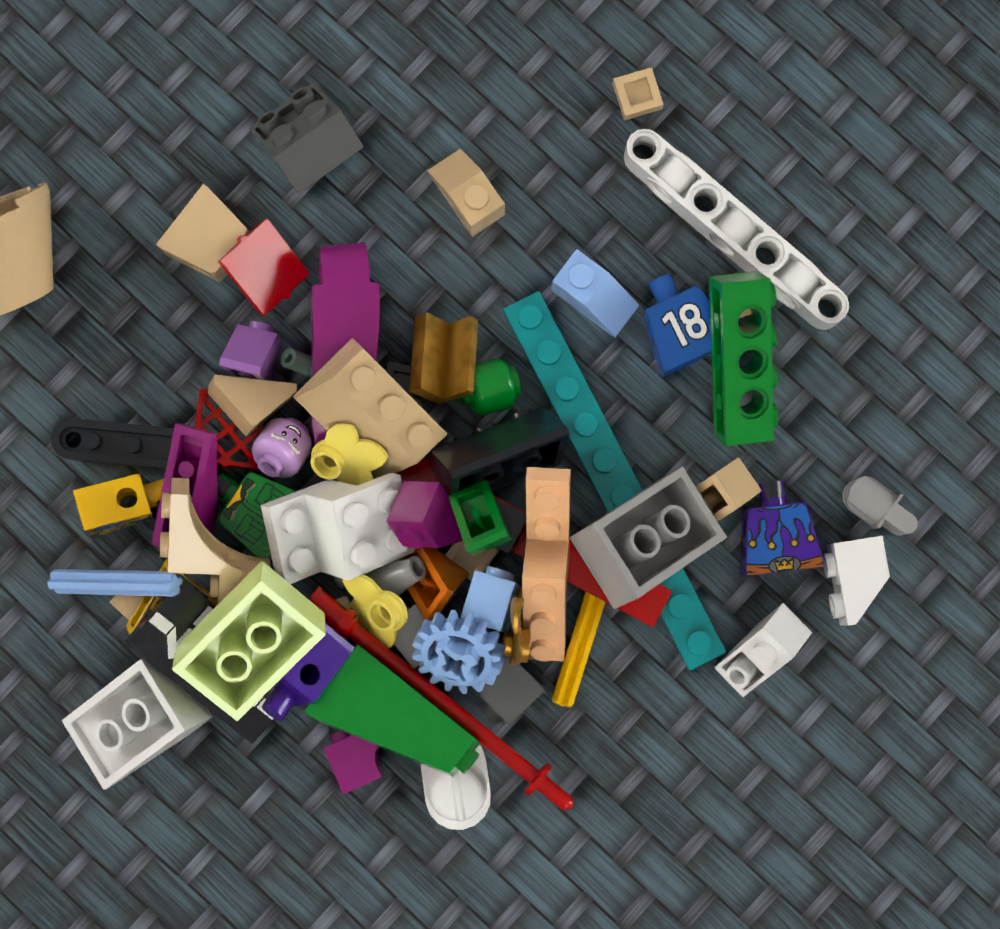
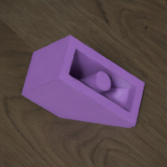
M251 321L249 327L237 324L220 358L219 366L232 377L272 381L283 340L277 333H273L274 327L269 324Z

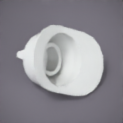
M480 744L476 748L479 757L465 774L458 771L452 777L421 764L425 802L428 811L438 824L448 829L464 830L475 826L485 817L490 806L491 791L487 763Z

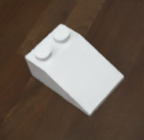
M142 658L65 717L62 722L103 790H106L186 738L212 719L213 715L206 707Z

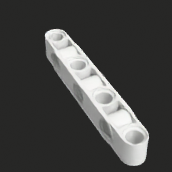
M640 129L630 135L624 152V161L627 168L643 181L658 198L745 272L757 271L771 278V282L775 286L776 298L780 302L794 310L811 326L820 330L833 328L846 316L849 310V301L844 292L826 278L810 260L696 163L650 129ZM638 145H646L653 151L654 156L649 159H640L633 153V148ZM705 196L713 202L714 209L709 212H703L695 206L694 199ZM759 248L769 249L774 254V264L766 265L761 263L756 257V250ZM820 300L830 301L836 309L835 317L828 318L823 316L819 312L818 302Z

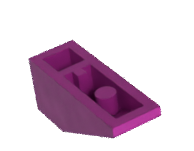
M177 423L174 426L162 492L171 493L172 478H189V489L194 509L203 525L213 535L218 513L216 433ZM162 493L151 544L160 547L161 532H169L170 522L169 518H161Z

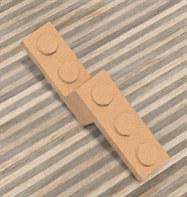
M527 467V540L522 573V598L524 599L523 628L531 630L529 660L564 662L566 590L570 559L571 469Z

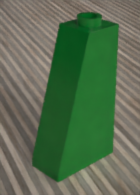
M359 645L352 651L319 698L314 703L309 704L304 711L318 722L452 777L458 771L465 774L479 757L476 748L480 743Z

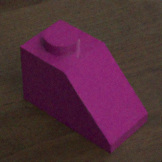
M403 481L386 520L399 542L408 548L419 549L421 547L441 548L463 541L449 497L441 483Z

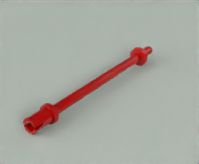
M318 587L310 596L309 600L325 613V623L341 637H349L357 645L361 646L526 780L528 784L524 793L527 796H530L537 789L560 809L570 810L573 807L574 800L572 796L547 777L552 766L546 763L540 769H537L360 626L359 619L356 617L358 612L353 608L347 610L327 594L322 587Z

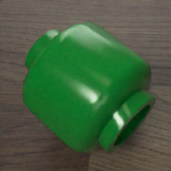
M497 358L475 363L474 391L470 395L460 397L462 404H469L474 413L478 415L510 409L515 402V397H519L521 391L515 367L513 365L508 366L504 360Z

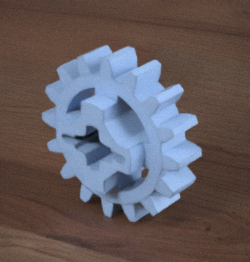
M451 610L448 618L437 612L434 614L432 621L427 619L423 621L412 645L415 647L412 658L416 661H422L418 669L420 673L430 672L432 674L430 683L435 684L442 681L445 683V691L448 692L453 686H459L461 693L467 694L469 686L481 692L485 683L491 686L494 684L497 675H500L505 660L503 658L505 645L497 643L500 635L498 631H486L488 621L483 620L477 624L473 622V613L468 612L463 619L458 617L455 610ZM434 641L437 642L436 648H434ZM484 657V662L481 664L480 659Z

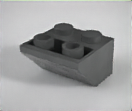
M314 82L308 87L305 86L297 89L292 93L289 100L277 109L263 113L258 118L257 123L249 128L298 194L364 147L342 111Z

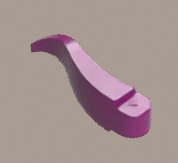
M365 242L320 247L318 254L319 285H312L310 292L312 330L311 378L352 338L376 361L379 337L380 295L379 285L375 282H370V267ZM311 415V432L315 446L319 441L325 439L327 430Z

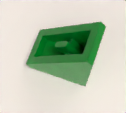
M487 479L448 496L464 545L469 554L476 556L512 540Z

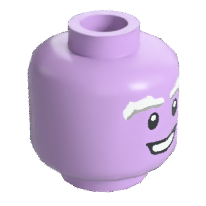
M276 418L265 425L255 439L251 451L258 468L265 475L290 478L299 472L311 454L313 444L308 429L300 421L293 418Z

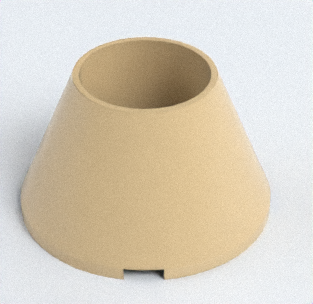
M46 182L38 184L39 187L32 190L29 186L0 196V316L25 306L54 289L50 189Z

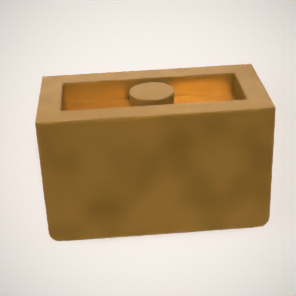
M428 312L415 316L409 392L437 404L473 393L478 319L469 316L448 323Z

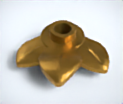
M521 586L517 589L515 597H512L510 601L512 630L504 631L502 644L505 645L503 656H508L509 665L513 666L520 664V662H528L531 630L521 628V608L524 603Z

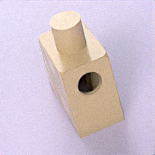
M203 184L156 245L168 257L215 281L221 282L227 273L218 263V260L238 243L237 238L239 236H246L250 231Z

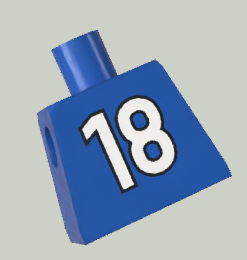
M670 273L648 284L658 304L646 309L643 315L657 367L662 378L711 355L710 301L698 286L679 293Z

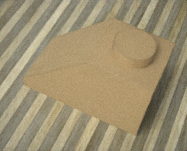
M461 149L427 170V173L471 237L505 215V203L483 171Z
M739 457L695 486L717 522L762 491Z

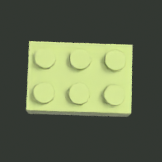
M261 561L175 647L172 670L238 721L326 635L325 613L266 563Z

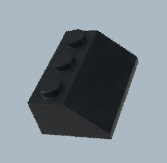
M545 407L533 412L531 409H524L515 413L507 422L496 426L494 423H488L478 427L473 431L472 435L457 440V438L452 437L441 441L435 446V449L431 450L429 466L436 481L441 483L448 496L486 479L491 490L494 491L525 479L527 467L553 468L561 465L570 433L567 427Z

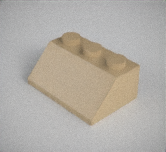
M353 338L293 396L327 431L336 424H352L357 429L359 439H370L381 445L387 452L388 459L381 467L371 471L375 478L389 473L395 474L417 464L447 435L423 408Z

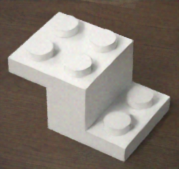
M389 473L358 486L336 480H325L260 505L274 571L289 584L319 572L349 581L361 574L363 575L415 553L414 549L403 546L399 542L397 536L386 522L402 486L401 476Z

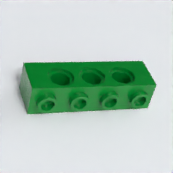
M757 271L709 276L714 436L726 446L774 441V427H777L779 421L777 406L773 403V388L778 383L777 369L775 364L772 363V348L777 344L776 328L771 322V307H774L776 304L775 286L771 282V278ZM750 309V320L744 326L739 327L738 318L740 314ZM748 350H752V357L749 363L739 367L741 355ZM753 390L751 401L744 406H740L741 397L746 392Z

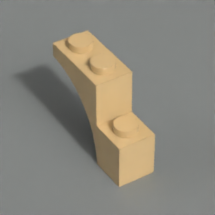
M172 478L171 493L162 492L161 518H169L170 522L169 532H161L160 557L168 558V573L209 574L210 597H218L219 604L261 561L271 568L270 559L240 553L215 538L203 525L194 509L189 489V478Z

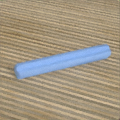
M78 569L53 570L50 573L51 579L47 581L48 588L54 589L56 593L168 597L178 595L180 593L179 586L183 583L181 576H176L175 573H168V571Z

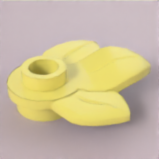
M342 423L332 426L327 431L325 439L319 441L313 447L310 463L314 472L324 479H337L340 482L358 486L374 479L371 471L381 467L388 459V454L377 442L370 439H359L354 425Z
M361 574L349 581L343 579L344 586L354 597L347 610L353 608L358 612L356 617L359 619V625L390 649L396 642L397 630L402 628L408 619L407 608L403 600L391 591L382 590L373 579Z

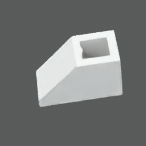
M883 536L826 545L827 553L822 554L825 565L823 569L826 578L832 577L834 594L829 595L830 610L833 618H839V623L842 626L858 623L890 577Z
M782 603L762 619L714 668L744 697L793 659L812 632Z

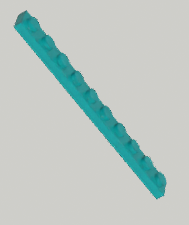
M537 291L504 308L503 312L558 419L567 427L570 433L568 438L608 513L642 491L638 480L540 292ZM680 569L660 584L672 590V593L660 616L687 669L691 671L726 653L684 569Z

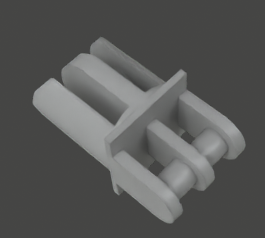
M863 476L850 481L844 487L842 492L843 503L853 514L870 525L869 530L879 529L882 526L892 534L901 536L913 533L918 527L917 518L898 504L903 494L896 495L874 478Z

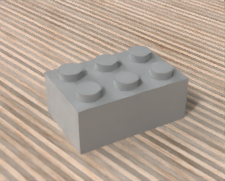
M682 466L569 538L613 609H616L638 599L726 539L727 536Z

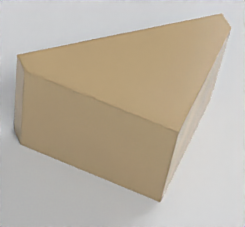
M214 375L208 385V394L245 436H248L288 403L297 390V384L223 375Z

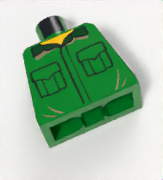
M250 471L241 484L221 473L217 477L218 500L226 504V506L219 515L218 521L256 557L270 559V565H272L273 561L260 505L296 491Z

